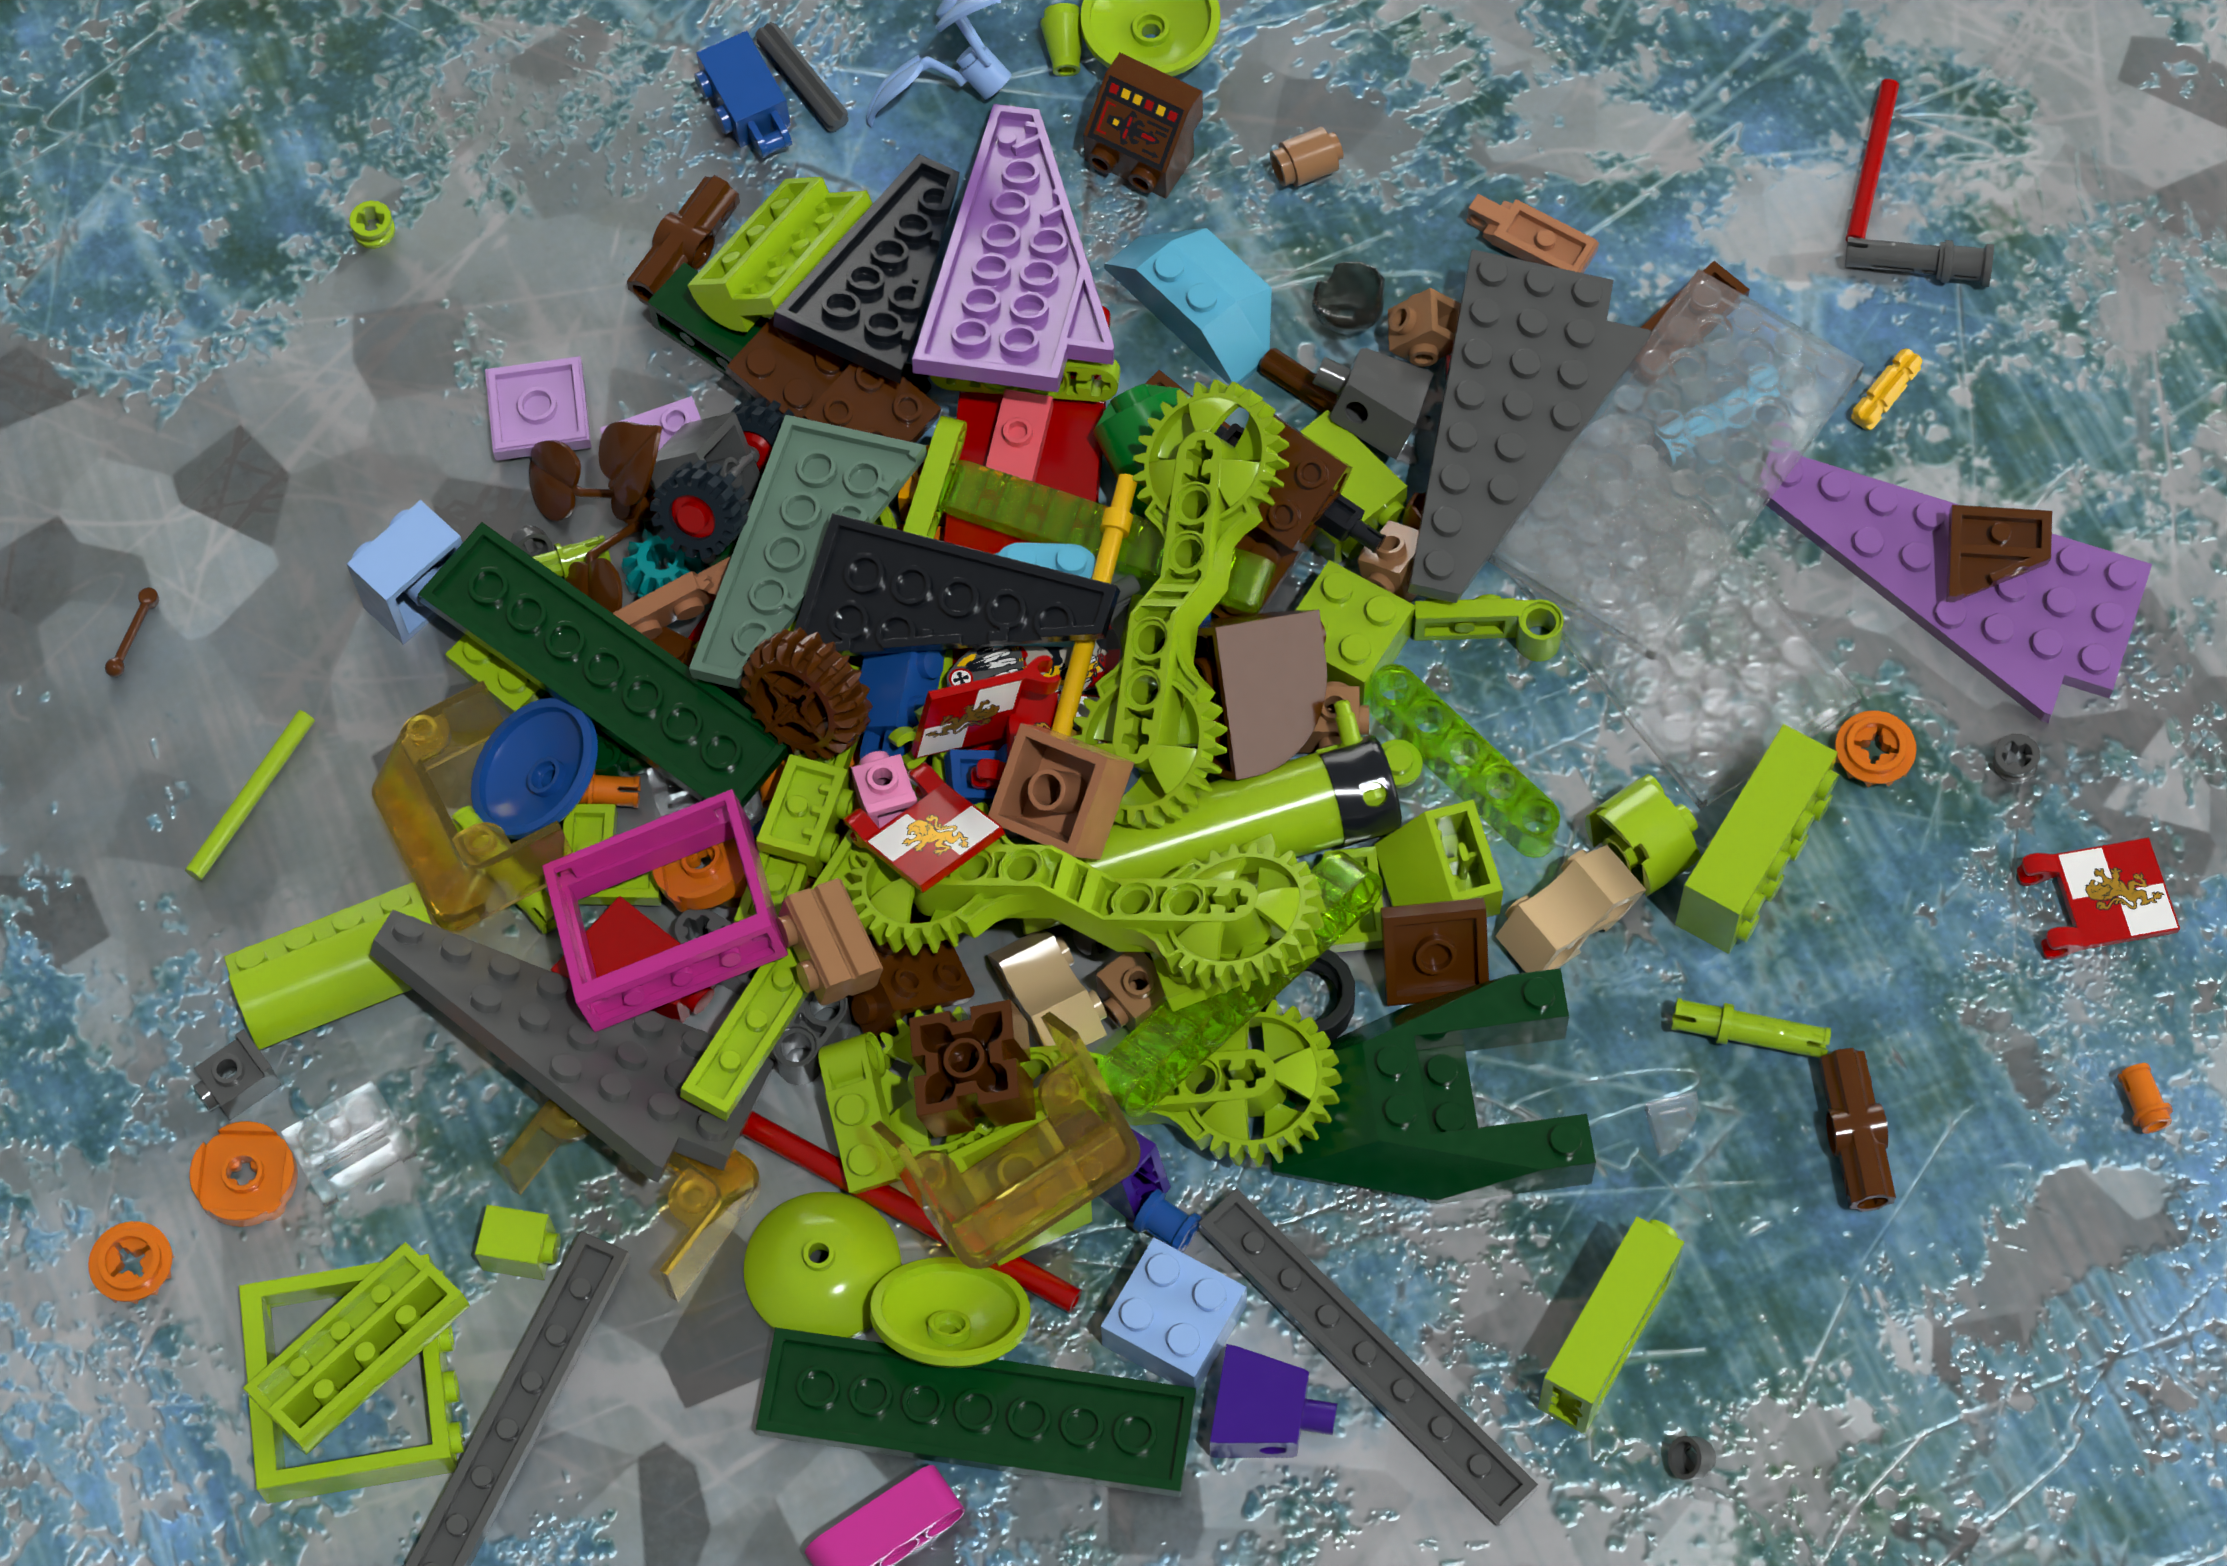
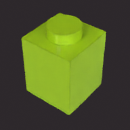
M487 1205L475 1256L483 1271L544 1281L548 1264L555 1265L557 1262L561 1236L559 1233H556L549 1214Z

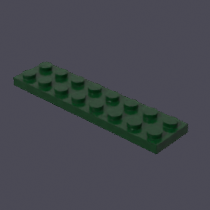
M483 522L476 527L418 593L420 602L556 699L581 710L591 719L595 727L700 801L732 789L742 808H744L792 751L791 747L786 743L778 745L777 737L771 732L764 733L766 726L760 719L752 718L754 712L711 682L692 678L689 667Z
M775 1327L755 1430L758 1436L1181 1497L1197 1392L1196 1388L999 1359L966 1368L934 1367L906 1358L886 1343Z

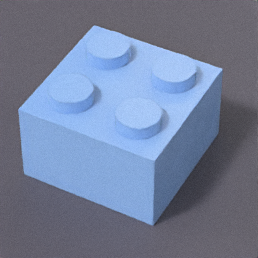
M422 500L418 501L409 510L406 509L399 512L384 532L373 541L362 544L354 552L352 559L346 563L364 609L403 645L438 615L420 602L418 593L463 543L461 536Z
M1153 1237L1101 1325L1102 1346L1174 1385L1196 1388L1197 1392L1247 1307V1287Z

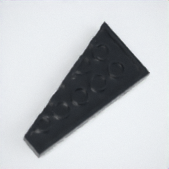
M918 154L774 311L773 326L901 384L958 188L960 172Z
M832 513L794 630L801 627L807 635L818 632L825 644L835 641L836 651L842 656L1106 639L1120 590L1114 584Z

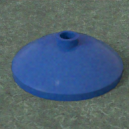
M546 698L519 708L495 729L477 759L471 783L472 805L486 828L504 838L526 839L554 827L574 810L590 785L597 761L598 740L591 719L581 710L556 698Z

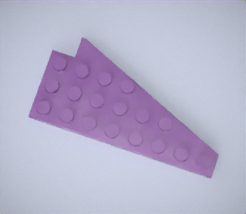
M993 104L913 354V373L1058 392L1068 359L1113 365L1114 343L1040 110Z
M1771 447L1755 497L2040 721L2049 723L2061 684L2110 699L2152 564L2052 533L2051 560L2047 565L1956 602H1946L1949 510L1952 505L1959 504Z

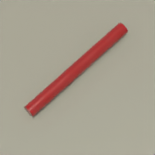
M1884 79L1880 84L1845 238L1846 242L1848 241V236L1863 239L1866 237L1900 86L1894 79Z

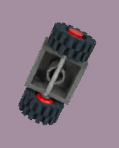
M758 397L753 403L751 399H747L739 406L737 405L730 413L685 423L658 451L650 481L652 488L655 490L653 496L656 497L651 502L650 511L657 512L651 518L653 526L663 525L664 527L658 534L660 538L664 541L670 536L674 540L670 546L671 549L676 552L682 549L685 552V556L694 558L700 552L701 559H706L713 553L718 555L723 552L739 536L743 530L742 528L747 523L749 517L747 514L785 415H795L790 409L782 414L779 412L781 403L775 400L766 407V398Z

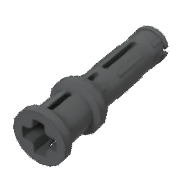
M1848 236L1845 267L1936 275V280H1940L1942 283H1948L1950 279L1980 281L1981 286L1989 287L1994 244H1986L1984 248L1956 246L1953 240H1945V242H1940V245L1936 246L1868 240Z

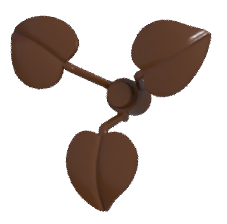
M621 421L614 422L605 428L600 439L598 456L603 474L610 479L608 483L609 489L582 488L577 485L581 475L580 460L575 452L563 442L557 440L541 441L535 444L531 451L532 461L529 466L531 492L537 508L545 517L555 521L570 517L575 508L576 495L586 498L611 499V508L615 517L628 523V526L588 551L586 562H573L568 569L569 574L566 578L568 583L611 613L622 608V583L619 573L613 564L605 558L598 557L632 533L642 532L644 530L643 522L652 521L651 518L657 513L650 511L651 502L656 498L653 496L655 490L652 488L650 481L657 459L662 427L658 425H643Z

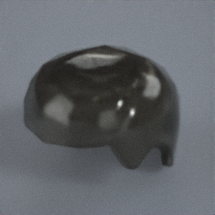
M1340 262L1336 264L1327 281L1322 283L1321 280H1317L1312 299L1313 315L1326 329L1344 335L1357 334L1372 327L1383 313L1385 300L1384 277L1376 267L1363 262Z

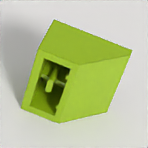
M1474 799L1425 811L1374 844L1376 846L1378 865L1392 907L1484 898L1486 916L1490 917L1500 914L1503 887Z

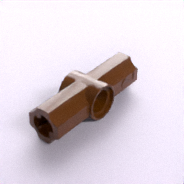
M715 175L713 177L705 176L677 214L670 212L660 221L653 236L652 248L627 280L628 290L634 293L642 303L648 305L647 302L684 262L695 270L702 268L714 248L715 235L740 203L739 193L722 178Z
M1845 1048L1821 1056L1819 1068L1828 1110L1826 1111L1827 1137L1832 1154L1839 1157L1849 1209L1865 1212L1879 1210L1886 1205L1893 1204L1896 1194L1886 1153L1888 1148L1887 1121L1882 1105L1875 1102L1865 1052L1855 1050L1854 1048Z

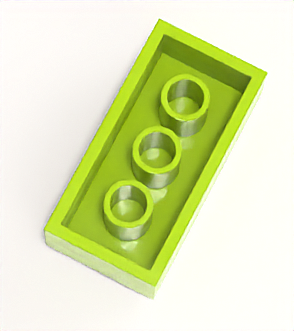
M1785 724L1782 725L1686 881L1675 922L1676 926L1727 954L1731 952L1738 939L1745 943L1748 941L1759 922L1760 915H1758V912L1764 901L1771 902L1778 892L1785 877L1782 873L1789 859L1793 862L1797 860L1809 838V835L1806 833L1813 820L1819 822L1831 803L1833 795L1830 793L1839 778V774L1833 771L1838 754L1837 751Z

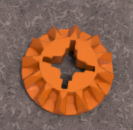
M1864 711L1850 717L1839 729L1835 740V749L1838 752L1836 763H1841L1847 772L1848 779L1855 777L1863 781L1867 788L1873 784H1886L1889 787L1895 780L1902 776L1906 777L1916 757V741L1910 728L1898 717L1883 711ZM1878 734L1880 735L1881 750L1889 754H1881L1875 764L1870 763L1871 759H1869V751L1861 749V747L1868 748L1871 741H1874L1875 735Z
M129 1221L111 1227L98 1238L90 1252L88 1269L93 1284L103 1295L115 1303L122 1301L138 1304L140 1299L149 1295H158L161 1285L166 1279L171 1278L172 1259L175 1256L168 1239L158 1228L145 1222ZM121 1249H124L127 1254L131 1253L135 1258L143 1254L145 1255L140 1260V1265L143 1268L141 1270L143 1272L141 1277L138 1274L134 1275L130 1270L122 1274L120 1273L125 1267L122 1260L123 1256L119 1252Z

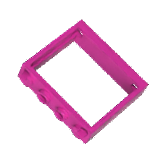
M732 789L542 865L575 1001L594 1032L788 955L786 945L776 922L778 917L749 818ZM735 838L756 914L597 978L578 900Z

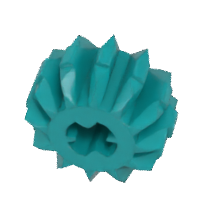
M644 529L642 534L643 543L629 541V546L627 547L629 556L623 558L621 565L623 573L626 575L625 584L631 594L638 593L639 599L690 571L698 574L706 569L704 566L705 562L701 560L700 552L694 558L686 557L682 549L676 552L670 548L674 542L670 536L663 541L659 535L653 536L646 529Z

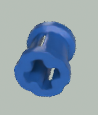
M1156 1189L1138 1212L1133 1223V1229L1139 1233L1147 1231L1162 1242L1183 1253L1194 1239L1198 1231V1222L1203 1218L1197 1213L1187 1214L1165 1200V1193L1160 1189Z

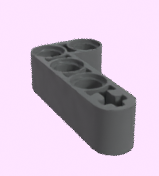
M689 909L678 917L675 924V936L677 941L683 944L694 937L698 938L733 923L709 909ZM759 967L722 981L720 984L741 996ZM814 991L809 992L773 1048L777 1069L780 1076L787 1083L806 1085L813 1082L821 1074L818 1058L820 1047L844 1040L848 1036L852 1027V1018L847 997L822 1006L819 1004ZM832 1007L839 1010V1013L833 1019L822 1021L815 1018L816 1013L823 1008ZM805 1048L810 1051V1054L799 1062H792L786 1059L787 1054L793 1049Z

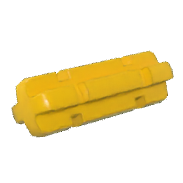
M1908 348L1901 349L1892 360L1893 364L1885 368L1866 392V398H1861L1853 408L1851 419L1855 424L1860 425L1864 430H1871L1882 418L1881 414L1889 410L1908 386L1906 383L1912 381L1921 370L1923 360L1918 354L1913 353Z

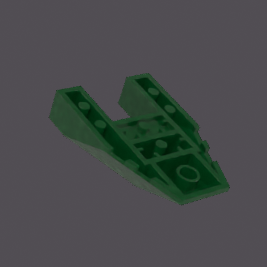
M1561 968L1511 974L1409 1005L1330 1041L1331 1044L1327 1049H1333L1339 1059V1063L1332 1068L1336 1069L1342 1078V1083L1329 1087L1336 1092L1340 1099L1339 1103L1332 1105L1324 1104L1323 1106L1332 1121L1330 1123L1315 1121L1313 1127L1319 1136L1317 1141L1306 1135L1299 1138L1302 1153H1296L1288 1145L1283 1148V1162L1278 1163L1270 1152L1273 1175L1337 1187L1338 1183L1371 1189L1372 1193L1388 1196L1396 1193L1426 1199L1427 1203L1433 1204L1592 1184L1596 1159L1588 1115L1580 1114L1478 1128L1465 1053L1466 1051L1565 1039L1569 1012ZM1287 1088L1286 1098L1282 1104L1304 1113L1310 1101Z

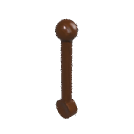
M144 588L138 594L140 606L115 657L109 659L105 664V672L111 677L121 676L124 672L125 666L123 661L148 610L159 604L158 593L153 588Z

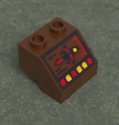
M1119 52L1105 73L1083 134L1085 161L1089 162L1099 172L1105 174L1113 173L1129 181L1141 192H1152L1167 199L1194 158V130L1203 118V91Z

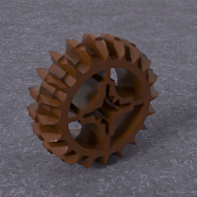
M799 627L793 632L783 629L773 634L769 639H764L754 648L755 652L750 655L747 663L742 667L745 676L740 683L748 691L743 700L754 706L755 711L752 718L760 719L766 726L764 733L771 732L777 737L778 745L786 743L791 747L794 755L798 756L805 752L811 760H815L820 756L829 760L833 756L841 754L845 749L849 750L859 740L858 737L866 730V726L870 723L868 713L873 705L866 698L870 688L860 683L859 678L862 671L851 667L848 663L850 655L842 656L836 651L835 641L825 644L818 632L807 635Z

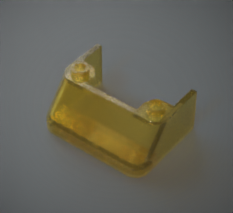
M484 681L409 718L403 725L372 785V797L431 915L441 928L449 931L463 930L546 888L547 883L542 865L573 853L558 821L512 844L504 830L494 823H478L458 833L427 771L487 741L495 729L504 721Z
M1050 1011L1041 1018L1064 1061L1050 1069L1043 1076L1039 1084V1100L1048 1118L963 1173H960L954 1161L945 1153L937 1150H928L913 1157L905 1142L879 1120L871 1125L911 1196L952 1253L970 1268H987L1128 1177L1133 1173L1140 1161L1141 1150L1138 1140L1079 1033Z
M549 1099L500 1161L511 1189L521 1195L562 1142H577L589 1135L591 1131ZM734 1149L724 1171L676 1152L673 1153L666 1167L667 1171L678 1177L669 1192V1208L673 1217L690 1229L659 1270L669 1297L677 1302L760 1193L761 1178L757 1166L750 1158Z

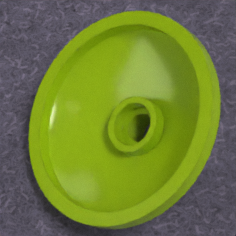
M1083 0L1081 7V29L1084 41L1093 56L1107 68L1111 66L1119 52L1173 77L1186 72L1200 63L1213 48L1220 31L1221 15L1218 0ZM1149 34L1157 35L1154 38H1147L1145 36Z
M812 1192L787 1200L765 1216L749 1240L744 1258L743 1272L751 1304L760 1318L774 1331L776 1327L856 1338L873 1327L870 1319V1303L876 1285L889 1272L902 1266L894 1232L884 1217L872 1206L858 1198L843 1193ZM816 1250H825L829 1253L828 1258L822 1263H815L810 1260L812 1253Z
M933 1257L904 1264L884 1276L876 1285L871 1296L870 1319L878 1336L888 1346L906 1358L934 1367L966 1368L993 1361L1014 1349L1025 1337L1030 1324V1302L1021 1285L1010 1275L966 1258Z

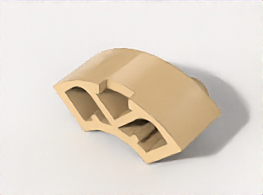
M1608 845L1589 853L1585 850L1574 853L1561 866L1562 873L1547 887L1531 898L1528 895L1521 897L1505 912L1507 921L1495 937L1526 973L1558 969L1581 953L1579 948L1590 934L1602 929L1607 932L1646 891L1643 885Z
M1040 930L988 954L1008 998L1012 1000L1018 1010H1021L1028 1022L1030 1036L1038 1047L1062 1045L1081 1049L1107 1036L1101 1020L1107 1017L1105 1008L1094 990L1088 992L1071 970L1070 965L1074 964V959L1061 936L1055 939L1051 933L1046 930Z

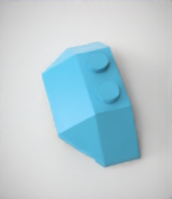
M1207 228L1139 236L1105 263V269L1228 385L1232 381L1241 385L1260 369V361L1270 350L1272 288Z

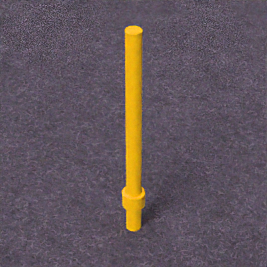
M1119 475L1111 507L1104 510L1100 525L1103 537L1091 579L1110 584L1112 582L1122 540L1129 536L1134 518L1132 513H1130L1137 487V482L1133 481V475ZM1096 639L1074 642L1052 725V730L1069 737L1072 734L1073 720L1077 715Z

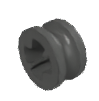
M2023 734L2004 736L1998 741L1994 750L1993 768L1996 774L2010 783L2020 784L2029 781L2035 775L2040 761V750L2037 743L2029 736ZM2009 750H2012L2016 755L2026 754L2023 767L2017 762L2010 763L2009 765L2006 763Z

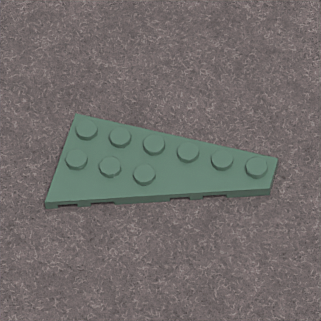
M785 415L747 514L749 516L747 523L739 535L690 664L689 670L692 678L740 689L742 687L740 682L745 676L742 667L747 663L750 655L755 652L754 648L764 639H769L773 634L783 629L788 630L799 616L832 513L874 523L927 456L926 445Z

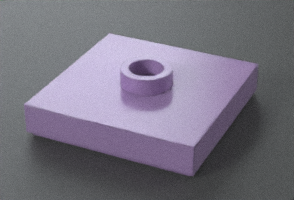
M581 356L485 369L492 447L496 461L531 456L534 445L546 440L563 442L572 450L592 448Z

